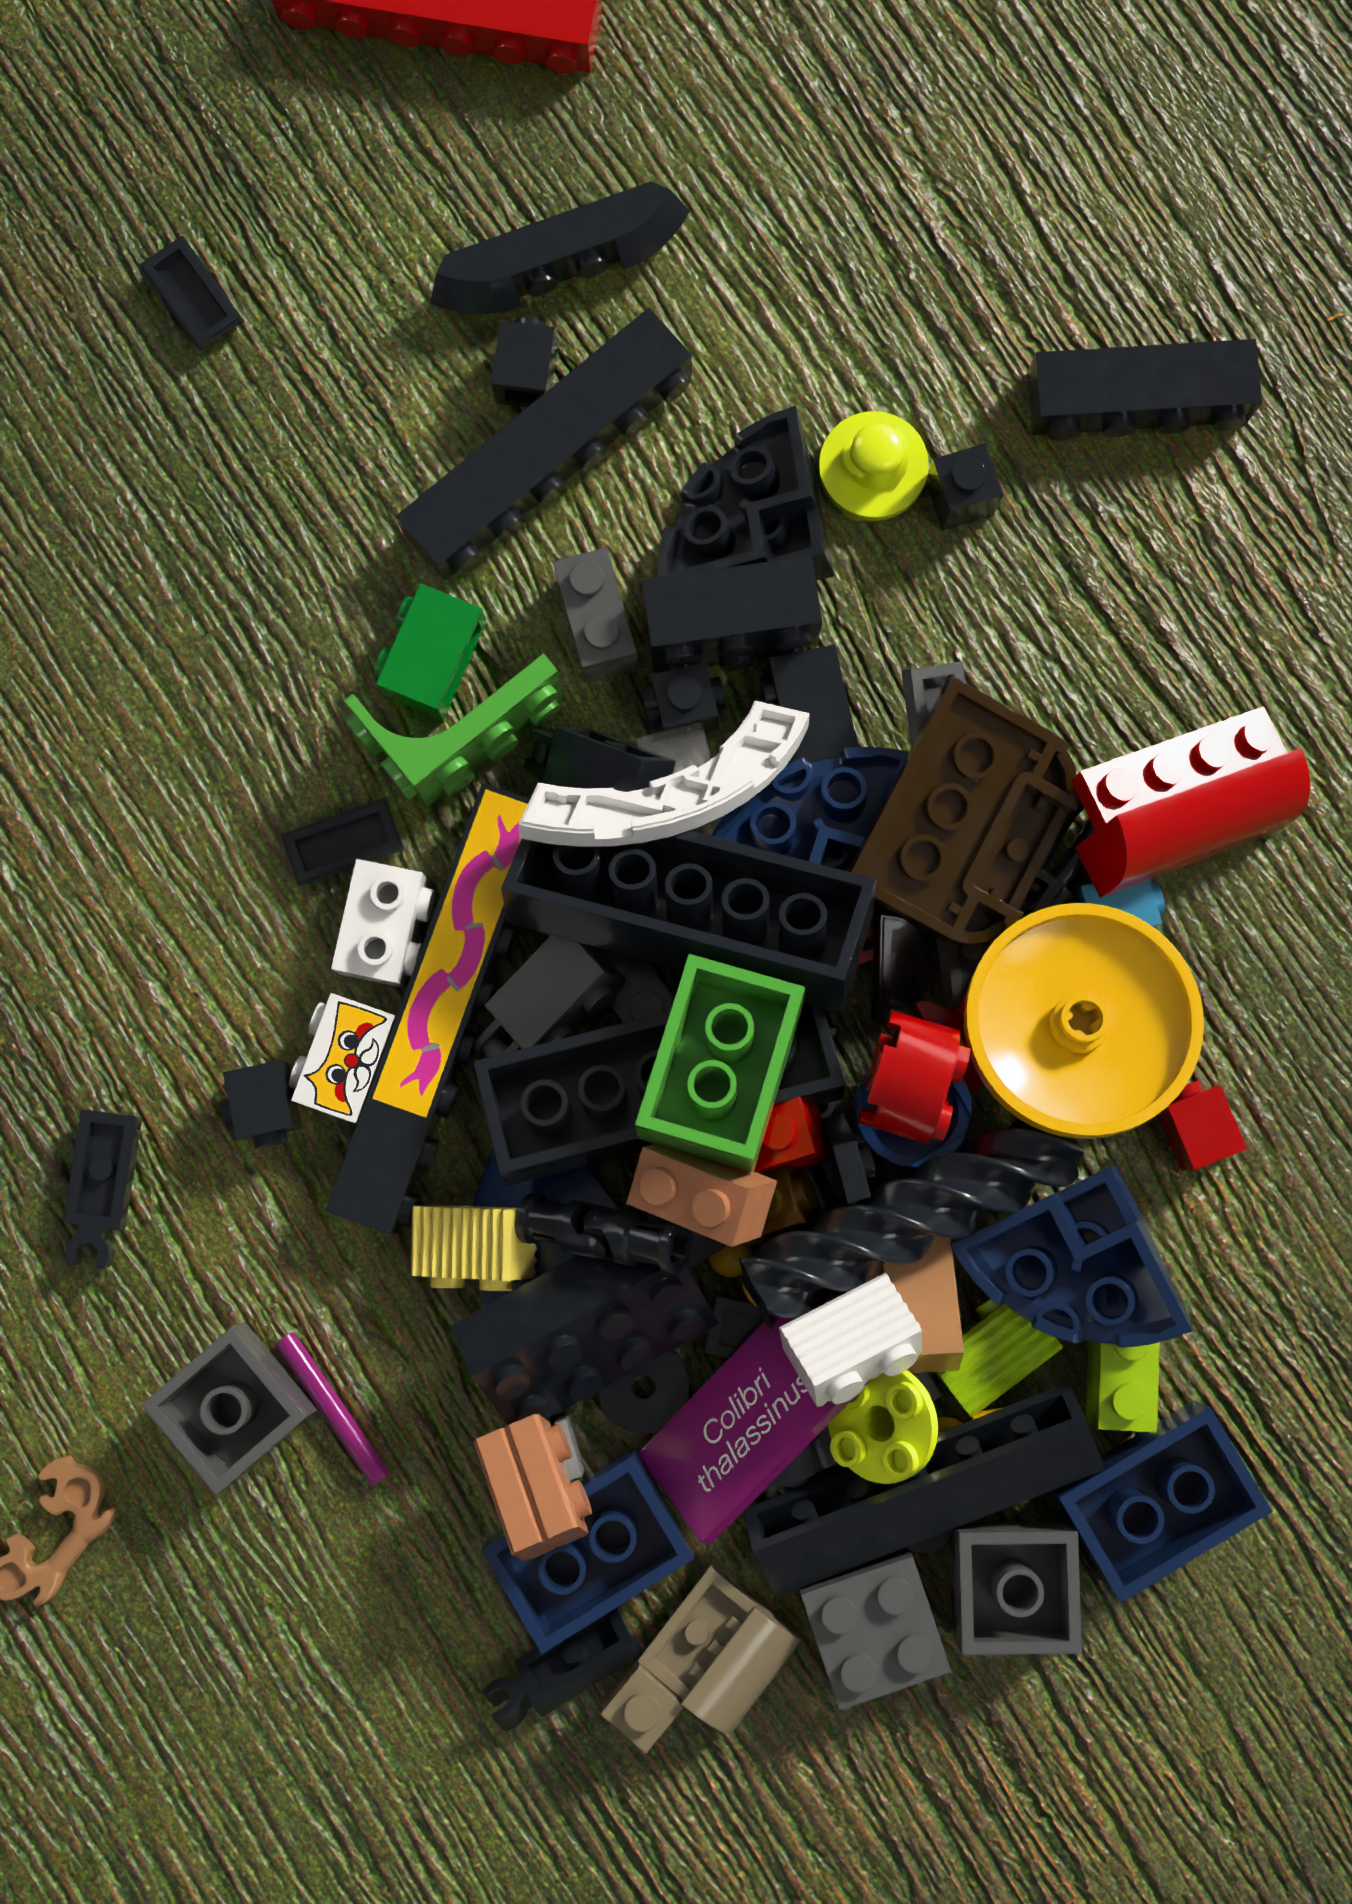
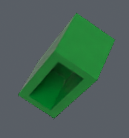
M420 583L414 598L407 596L404 599L396 619V627L400 628L395 642L392 648L385 646L382 649L374 668V677L378 678L376 685L383 697L444 721L487 624L482 608Z

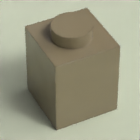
M640 1655L630 1664L603 1697L601 1715L646 1754L684 1706L682 1705L683 1699L638 1662V1659L641 1657Z

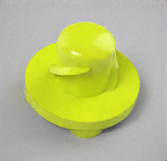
M878 411L858 413L841 421L833 428L824 441L819 458V477L825 494L842 511L845 517L853 521L887 520L905 512L922 494L929 469L927 450L918 432L903 419Z
M908 1370L894 1376L881 1373L876 1379H870L862 1391L828 1424L831 1437L830 1451L834 1460L843 1467H849L860 1477L880 1484L897 1483L920 1472L932 1457L938 1437V1420L933 1401L923 1384Z

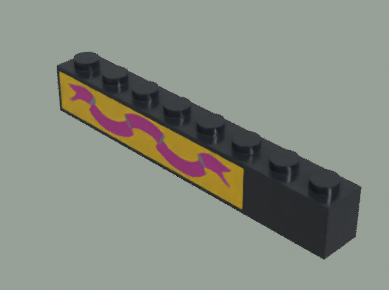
M483 782L481 784L326 1207V1212L388 1234L398 1233L401 1224L409 1227L412 1222V1206H418L421 1196L413 1192L420 1170L427 1173L430 1171L439 1149L440 1140L432 1138L440 1117L446 1119L450 1117L457 1100L459 1087L452 1085L458 1065L459 1063L468 1065L474 1053L473 1045L479 1034L471 1030L478 1010L487 1012L488 1009L484 1005L496 992L498 981L491 979V974L498 957L507 959L516 936L517 928L510 926V923H508L501 887L521 841V838H519V823L528 806L529 798Z

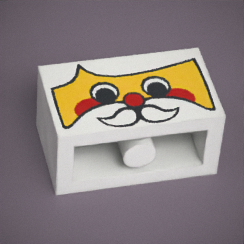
M330 993L327 1004L320 1002L313 1013L308 1032L315 1037L308 1056H299L293 1067L289 1087L295 1089L291 1101L357 1124L396 1016Z

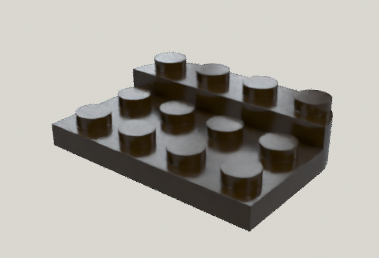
M954 676L948 678L847 871L877 879L876 902L936 934L935 938L952 944H977L1000 936L1007 928L1021 919L1024 913L1019 911L1032 883L1068 813L1077 811L1080 798L1071 782V779L1077 775L1073 760L1067 752L1070 746L1052 731Z

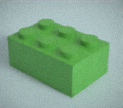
M689 954L635 1123L638 1139L754 1173L804 1005L805 987Z

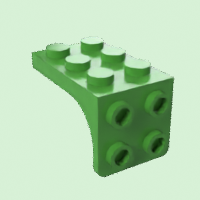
M543 653L455 725L437 735L425 738H409L394 734L378 724L354 694H351L344 700L353 713L345 719V722L374 758L384 752L387 758L380 764L406 798L410 800L418 794L425 804L429 806L444 793L451 797L467 787L475 778L472 771L488 758L495 762L508 754L518 743L515 736L531 723L535 727H539L555 716L561 709L559 701L564 698L558 670Z

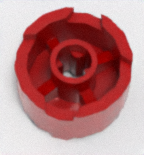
M891 1010L887 1016L886 1023H888L887 1027L895 1029L893 1036L881 1033L864 1088L870 1090L867 1103L872 1104V1109L861 1106L857 1124L925 1144L929 1143L931 1137L943 1141L953 1112V1106L948 1105L949 1097H946L950 1082H962L971 1050L966 1048L965 1041L960 1040V1030Z

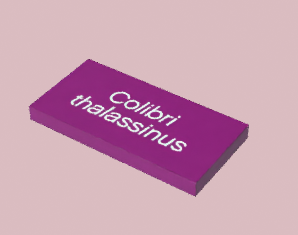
M779 1317L771 1333L763 1322L638 1453L700 1543L712 1544L853 1400L852 1398L841 1404L827 1401L823 1406H816L782 1348L779 1327L794 1319Z

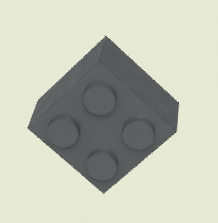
M246 1323L229 1328L141 1404L215 1495L233 1485L318 1411L317 1407Z
M1067 1521L969 1522L952 1529L954 1641L962 1655L1082 1654L1078 1531Z
M907 1547L799 1588L839 1711L952 1672L914 1558Z

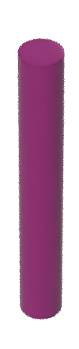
M292 1332L276 1343V1348L371 1487L388 1476L390 1471L297 1335Z

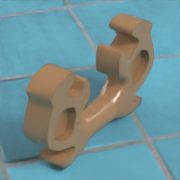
M71 1455L57 1458L41 1470L39 1479L43 1481L54 1478L57 1480L55 1494L47 1493L39 1498V1502L44 1509L55 1516L66 1511L72 1512L74 1515L73 1527L50 1558L40 1564H35L32 1560L35 1546L29 1539L20 1534H14L7 1538L6 1543L10 1548V1552L3 1556L0 1555L1 1600L6 1601L19 1598L37 1586L40 1587V1592L34 1600V1606L39 1607L54 1598L63 1585L66 1573L91 1542L103 1535L113 1524L117 1514L116 1507L106 1510L101 1516L98 1515L105 1495V1479L98 1470L76 1463Z

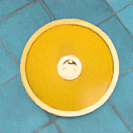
M1070 903L1044 908L1031 913L1015 922L994 940L977 965L968 986L964 1006V1032L967 1048L971 1050L970 1058L977 1074L992 1096L1006 1110L1032 1127L1047 1133L1076 1139H1095L1114 1136L1137 1128L1168 1107L1180 1094L1194 1072L1200 1056L1203 1042L1204 1017L1201 996L1192 972L1182 955L1164 935L1147 922L1120 909L1091 903Z

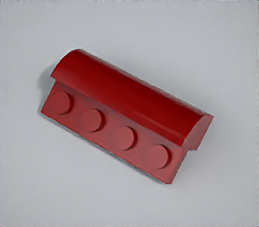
M1263 706L1082 770L1071 779V782L1095 832L1075 848L1099 898H1103L1279 831L1297 819L1307 806L1310 796V774L1302 748L1290 752L1286 751Z

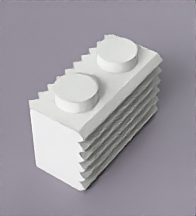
M886 1273L779 1327L782 1348L817 1407L823 1406L827 1401L841 1404L851 1400L862 1391L864 1385L870 1379H876L881 1373L894 1376L906 1371L923 1352L921 1327L915 1321L907 1304L903 1302L901 1295L897 1292Z

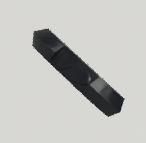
M650 181L448 253L444 256L436 273L430 304L447 310L470 314L503 312L521 307L519 301L521 296L527 294L530 296L547 294L554 290L560 282L577 276L581 278L597 276L603 273L610 264L617 262L625 270L644 261L660 250L679 230L690 210L670 189Z

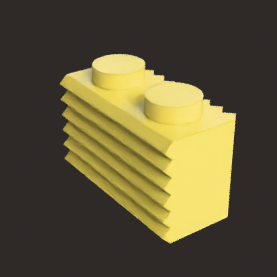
M412 1206L411 1276L430 1277L431 1288H464L465 1279H480L479 1290L513 1291L514 1280L535 1277L537 1271L534 1265L537 1259L534 1254L537 1247L533 1243H522L517 1238L515 1232L517 1208Z

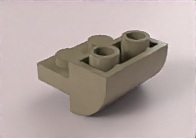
M711 1564L638 1659V1662L683 1699L682 1705L713 1728L725 1734H731L804 1637L759 1599L755 1601Z

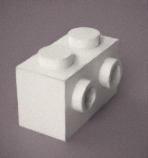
M356 859L331 967L332 970L344 976L402 988L406 987L407 978L412 975L422 948V944L415 943L420 921H429L434 905L435 890L428 888L429 880L423 872Z

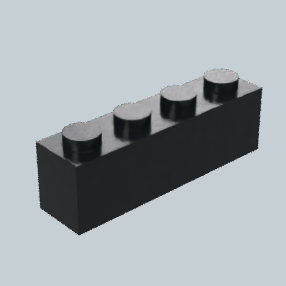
M1256 339L1036 352L1027 372L1032 435H1048L1049 439L1056 441L1076 438L1081 435V432L1103 431V435L1106 437H1122L1134 433L1136 429L1157 428V431L1162 434L1180 433L1195 425H1212V429L1218 431L1232 430L1242 427L1246 422H1249L1262 404Z

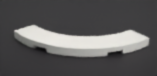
M754 701L748 716L737 731L720 746L719 753L698 768L692 765L672 775L649 781V788L622 792L614 790V788L582 789L538 782L519 823V838L547 844L578 847L618 846L671 837L703 826L746 803L770 784L785 768L799 748L808 729L810 713Z

